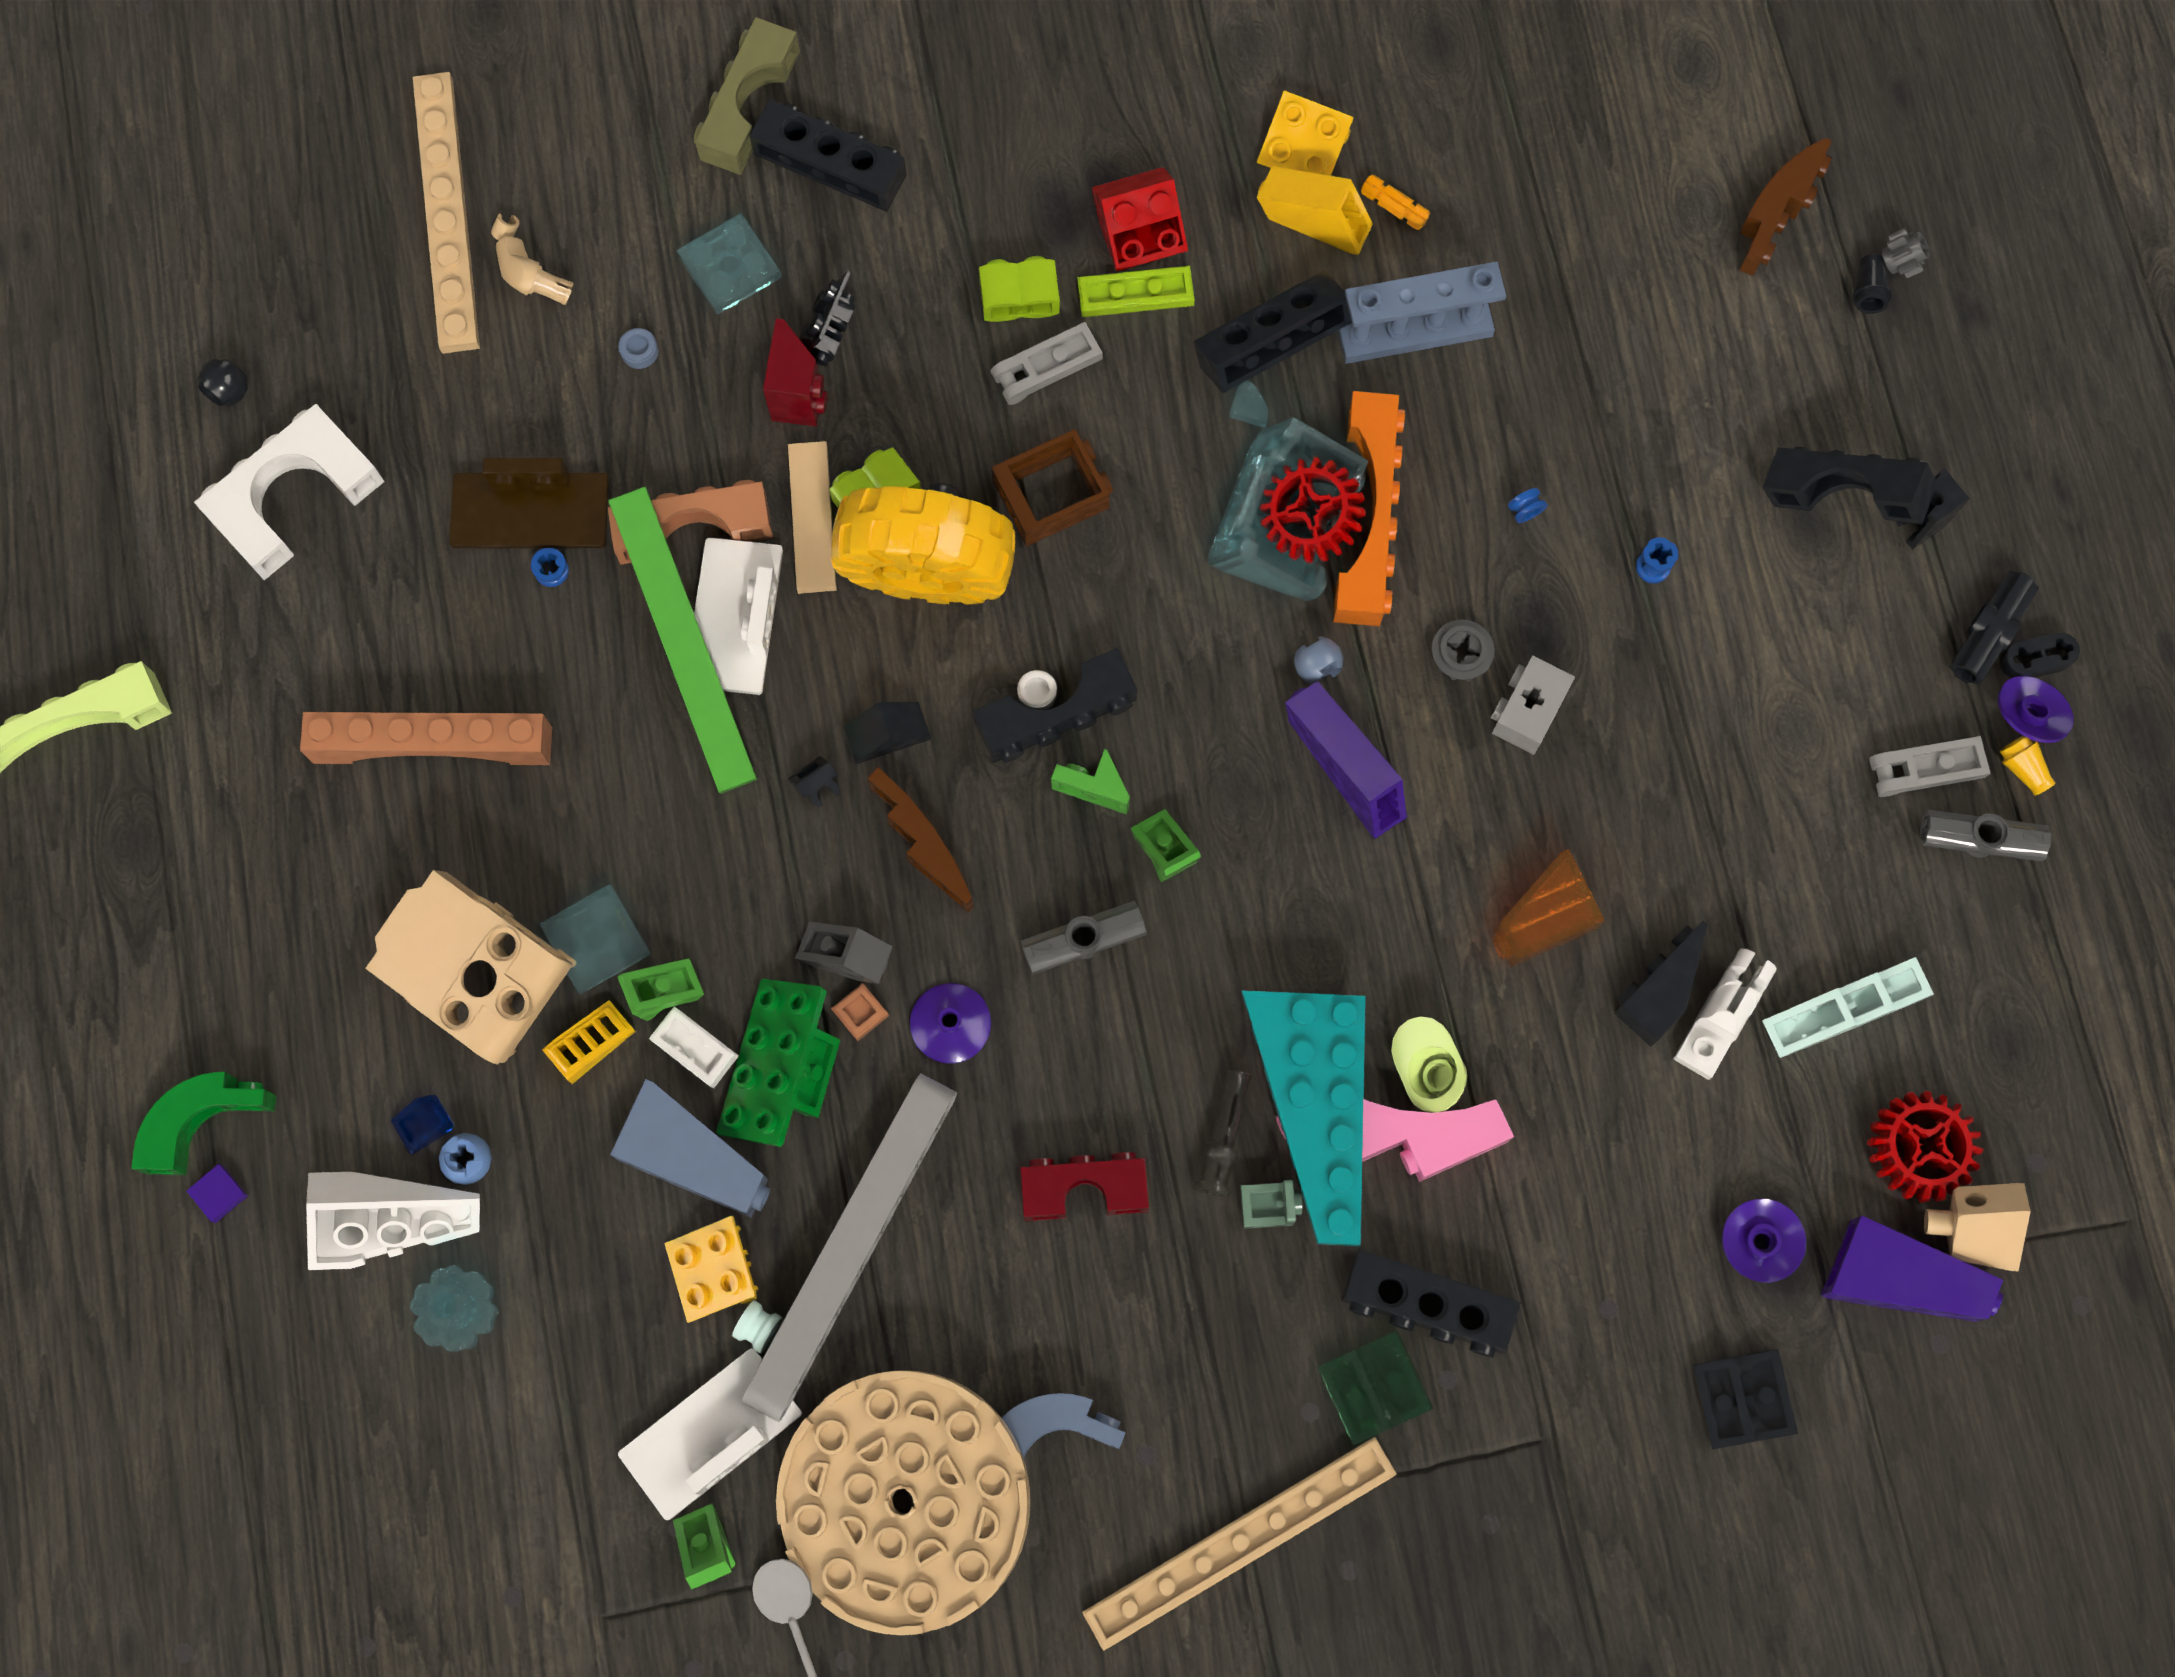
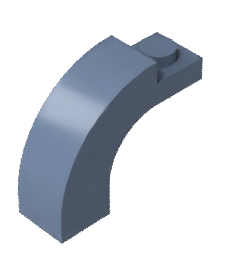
M1057 1393L1038 1396L1015 1406L1001 1417L1013 1434L1023 1459L1034 1442L1053 1431H1075L1118 1450L1125 1436V1432L1118 1430L1120 1421L1097 1412L1095 1419L1088 1417L1087 1415L1093 1400L1074 1394Z

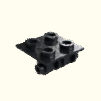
M848 271L838 281L832 279L826 291H820L812 307V311L817 314L811 324L807 323L799 337L807 350L814 356L816 364L821 366H827L828 361H833L840 344L839 342L843 338L840 332L846 331L847 324L855 310V305L853 304L854 297L843 292L850 276Z

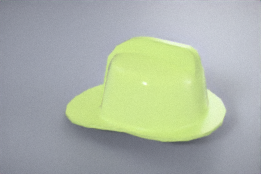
M1421 1016L1407 1020L1398 1028L1393 1037L1391 1052L1396 1069L1404 1084L1407 1095L1415 1106L1426 1112L1437 1113L1445 1111L1457 1103L1464 1092L1467 1081L1466 1066L1444 1025L1433 1018Z

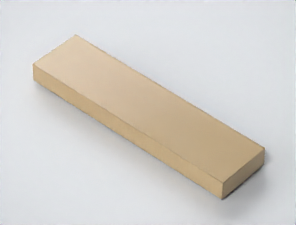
M827 442L788 444L798 594L837 591L836 571L831 563L833 522L829 490L830 476Z

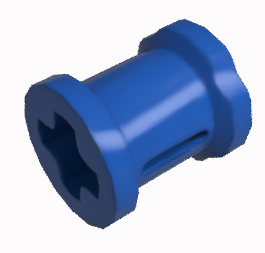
M1662 537L1651 539L1637 559L1636 571L1638 576L1648 583L1657 584L1664 581L1668 577L1674 563L1678 560L1676 545Z

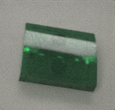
M1398 1331L1318 1366L1353 1445L1434 1409Z

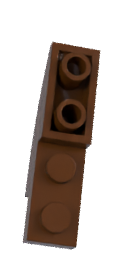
M1823 138L1808 146L1787 162L1765 186L1739 233L1753 239L1739 269L1740 271L1753 276L1760 263L1767 266L1777 245L1770 242L1774 232L1781 234L1789 218L1795 220L1802 207L1810 208L1819 189L1812 184L1816 176L1819 178L1824 177L1832 160L1831 156L1826 155L1832 140Z

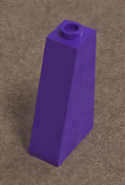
M1317 681L1309 687L1301 688L1293 693L1290 699L1285 702L1290 725L1371 836L1376 839L1406 819L1403 779L1322 685Z
M1859 1216L1849 1222L1821 1296L1832 1300L1976 1322L1989 1319L1990 1315L1994 1316L1997 1313L2003 1300V1293L1999 1292L2003 1280L1869 1218Z

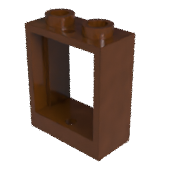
M1076 429L991 467L993 483L1026 547L1109 509L1110 493H1113L1111 483L1104 471L1098 473L1092 462L1096 460L1093 448L1087 439L1081 441ZM1071 456L1092 496L1036 521L1016 481Z

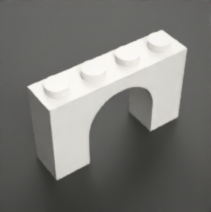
M317 404L308 410L298 413L289 426L279 434H274L267 438L257 452L248 459H243L236 463L231 473L220 482L208 486L202 492L201 497L194 502L263 580L267 579L294 556L285 543L267 525L262 514L264 494L268 486L278 476L294 469L316 470L327 476L354 506L384 482L370 461Z

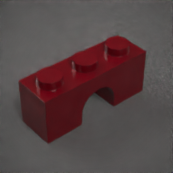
M1135 1152L1111 1154V1161L1095 1162V1156L1093 1155L1070 1157V1164L1054 1165V1160L1051 1158L1029 1160V1167H1021L1025 1222L1066 1219V1197L1073 1188L1083 1184L1095 1186L1103 1193L1106 1200L1107 1216L1148 1213L1149 1201L1145 1158L1136 1159Z

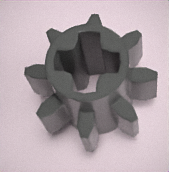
M1905 227L1888 235L1890 241L1887 242L1888 246L1882 248V256L1889 271L1892 274L1898 272L1901 275L1905 274L1906 278L1924 271L1923 264H1925L1926 259L1930 258L1931 254L1928 243L1922 233L1916 232L1913 234L1912 231L1908 232Z

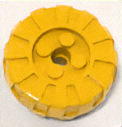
M883 486L852 491L849 496H844L840 502L832 532L831 563L840 576L846 577L850 582L866 589L881 590L883 594L910 600L911 597L926 599L927 603L949 604V602H962L963 604L984 603L987 599L995 600L999 598L1006 590L1015 554V531L1012 522L1005 515L999 514L991 507L982 503L934 490Z

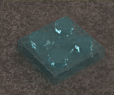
M741 213L676 250L678 257L717 315L782 278L779 268Z
M611 884L540 923L552 947L556 950L561 949L576 960L577 964L571 967L567 974L580 995L651 955Z

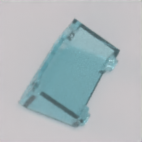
M1294 417L1264 429L1258 434L1249 449L1208 556L1209 565L1223 573L1303 601L1316 599L1324 591L1327 584L1325 568L1317 563L1319 558L1317 553H1315L1312 563L1304 561L1303 553L1300 558L1294 561L1289 557V550L1280 553L1276 549L1278 541L1270 542L1267 539L1266 535L1270 529L1264 528L1261 525V520L1268 516V514L1260 510V505L1271 502V500L1263 494L1264 489H1276L1277 486L1271 480L1272 476L1276 475L1281 480L1287 476L1283 471L1284 465H1288L1293 471L1298 470V459H1303L1309 468L1312 459L1318 457L1322 461V466L1327 461L1333 460L1337 465L1336 471L1342 467L1347 468L1350 472L1348 479L1356 478L1359 487L1355 492H1359L1365 483L1366 477L1364 472L1368 460ZM1313 483L1314 489L1320 496L1330 494L1332 497L1340 495L1339 490L1330 484ZM1299 489L1292 494L1286 506L1296 502L1299 497ZM1311 498L1312 505L1308 507L1310 511H1306V513L1315 523L1313 516L1317 514L1316 510L1320 508ZM1334 516L1326 524V533L1330 529ZM1294 523L1285 525L1288 533L1304 539L1313 538L1307 525L1295 526Z

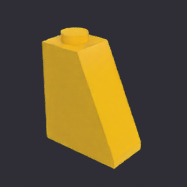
M1272 166L1265 181L1259 187L1257 199L1269 220L1350 254L1359 255L1373 223L1351 179Z

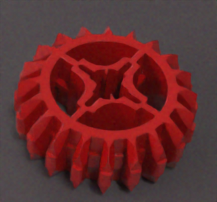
M1314 457L1308 468L1303 459H1298V470L1293 471L1288 465H1284L1283 471L1287 476L1283 480L1276 475L1272 476L1271 480L1277 486L1276 489H1264L1263 494L1271 502L1260 505V510L1268 514V516L1261 520V525L1264 528L1270 529L1266 535L1270 542L1278 541L1276 549L1280 553L1289 550V557L1294 561L1300 558L1303 553L1304 561L1312 563L1315 553H1317L1322 562H1327L1329 557L1328 550L1332 549L1337 556L1343 553L1339 546L1343 540L1348 545H1353L1354 540L1348 534L1350 530L1354 532L1362 531L1361 524L1354 519L1362 518L1366 515L1364 508L1357 506L1365 500L1362 492H1355L1359 487L1356 478L1348 479L1350 472L1345 467L1336 471L1337 465L1333 460L1327 461L1322 466V461L1318 457ZM1313 483L1330 484L1339 490L1340 495L1332 497L1330 494L1320 496L1314 489ZM1299 489V497L1296 502L1286 506L1292 494ZM1311 498L1320 508L1316 510L1317 514L1313 516L1315 523L1306 513V511H1310L1308 507L1312 505ZM1339 510H1341V514L1339 516L1338 521L1332 527V529H1330L1326 533V524L1331 517L1338 515ZM1292 523L1295 526L1307 525L1313 538L1304 539L1288 533L1285 525Z
M1931 1091L1922 1092L1919 1098L1914 1092H1908L1904 1095L1903 1101L1898 1097L1889 1101L1890 1109L1882 1108L1877 1113L1882 1122L1875 1121L1870 1125V1129L1879 1137H1872L1867 1140L1868 1146L1878 1148V1153L1871 1155L1869 1161L1871 1163L1881 1162L1883 1168L1876 1172V1176L1882 1178L1889 1175L1892 1179L1887 1187L1891 1191L1902 1185V1198L1910 1199L1916 1193L1920 1203L1928 1202L1931 1196L1936 1202L1946 1200L1947 1193L1952 1196L1953 1190L1960 1187V1185L1967 1186L1972 1183L1973 1179L1968 1172H1976L1980 1169L1981 1165L1971 1157L1979 1156L1983 1153L1984 1149L1972 1145V1141L1979 1138L1981 1132H1969L1967 1125L1973 1122L1974 1117L1969 1115L1962 1119L1958 1114L1962 1110V1104L1956 1103L1947 1108V1095L1942 1094L1934 1100ZM1910 1115H1921L1937 1122L1933 1126L1923 1129L1916 1123L1913 1125L1909 1124L1905 1118ZM1947 1134H1949L1952 1141L1953 1154L1947 1149L1945 1143ZM1932 1136L1928 1141L1930 1147L1927 1148L1931 1152L1918 1157L1922 1152L1919 1146L1924 1145L1920 1144L1919 1141ZM1896 1139L1904 1148L1902 1161L1897 1152ZM1926 1164L1933 1170L1940 1169L1945 1175L1940 1179H1927L1913 1172L1916 1168Z

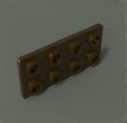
M484 458L483 473H455L453 475L449 543L452 548H604L606 546L609 477L606 473H569L562 458Z

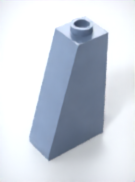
M645 1079L610 1155L622 1163L750 1218L755 1209L761 1211L770 1193V1188L766 1187L768 1179L654 1082Z

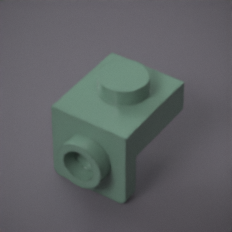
M1284 1180L1283 1183L1241 1185L1240 1187L1243 1229L1293 1226L1296 1222V1215L1302 1214L1301 1190H1293V1180Z

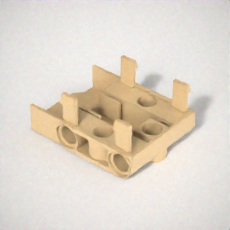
M433 870L422 887L406 891L375 936L377 952L365 969L402 995L410 1005L477 1055L491 1063L499 1064L505 1063L510 1056L514 1055L516 1046L570 968L574 967L577 963L576 960L561 949H554L513 918V914L497 902L493 904L477 895L449 873ZM509 935H512L516 942V948L508 956L504 950V941ZM478 960L490 963L497 975L494 989L483 997L471 995L466 990L463 982L466 968ZM518 992L523 995L525 1000L524 1008L519 1014L512 1006L513 998ZM464 1002L468 1007L469 1015L467 1020L461 1023L457 1016V1010Z

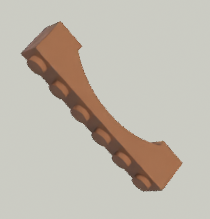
M303 712L300 751L313 764H353V761L392 756H451L510 763V765H550L552 726L544 714Z

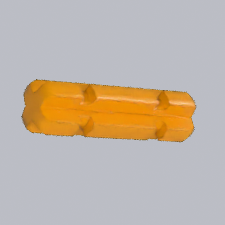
M1370 175L1362 185L1361 193L1372 201L1376 198L1379 200L1377 203L1379 206L1401 220L1406 218V223L1416 230H1420L1426 224L1430 215L1429 210L1420 204L1413 205L1414 200L1389 184L1387 187L1384 186L1385 181L1376 175Z

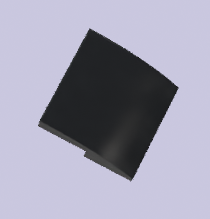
M1779 1349L1693 1365L1712 1449L1799 1434Z

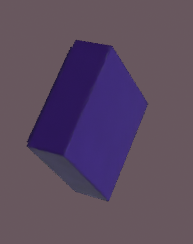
M222 1164L216 1165L186 1190L213 1223H217L248 1197L246 1192Z

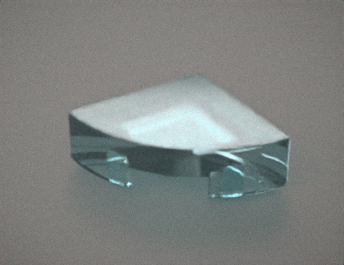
M1245 381L1238 386L1229 417L1266 428L1268 419L1267 405L1262 395L1258 392L1257 387L1251 382Z

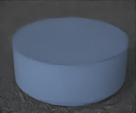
M634 328L625 332L620 338L618 345L623 361L635 369L646 368L653 364L659 352L653 334L642 328Z

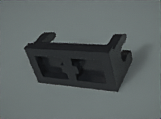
M1945 468L1935 476L1937 486L1922 524H1919L1920 530L1915 531L1906 541L1912 550L1945 528L1970 499ZM1897 521L1898 527L1906 524V522Z

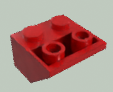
M1163 167L1091 187L1099 224L1116 271L1188 251L1175 182Z

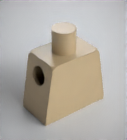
M2011 1183L1957 1187L1953 1190L1949 1210H1925V1234L1946 1235L1950 1256L1963 1262L2009 1271H2019L2030 1216L2025 1184Z

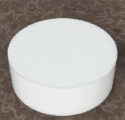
M1041 670L1030 671L1023 675L1018 683V698L1025 707L1047 710L1056 700V682L1047 672Z

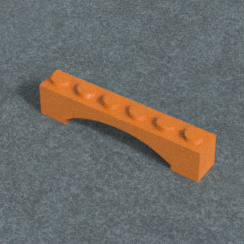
M1353 391L1349 406L1347 442L1355 443L1368 472L1372 493V520L1368 540L1359 558L1348 573L1339 572L1335 590L1333 622L1380 626L1383 615L1390 614L1392 591L1386 590V577H1393L1395 554L1388 553L1389 540L1395 541L1397 533V517H1391V505L1398 504L1400 481H1393L1394 468L1400 469L1402 460V445H1396V433L1403 432L1405 410L1398 409L1399 395Z

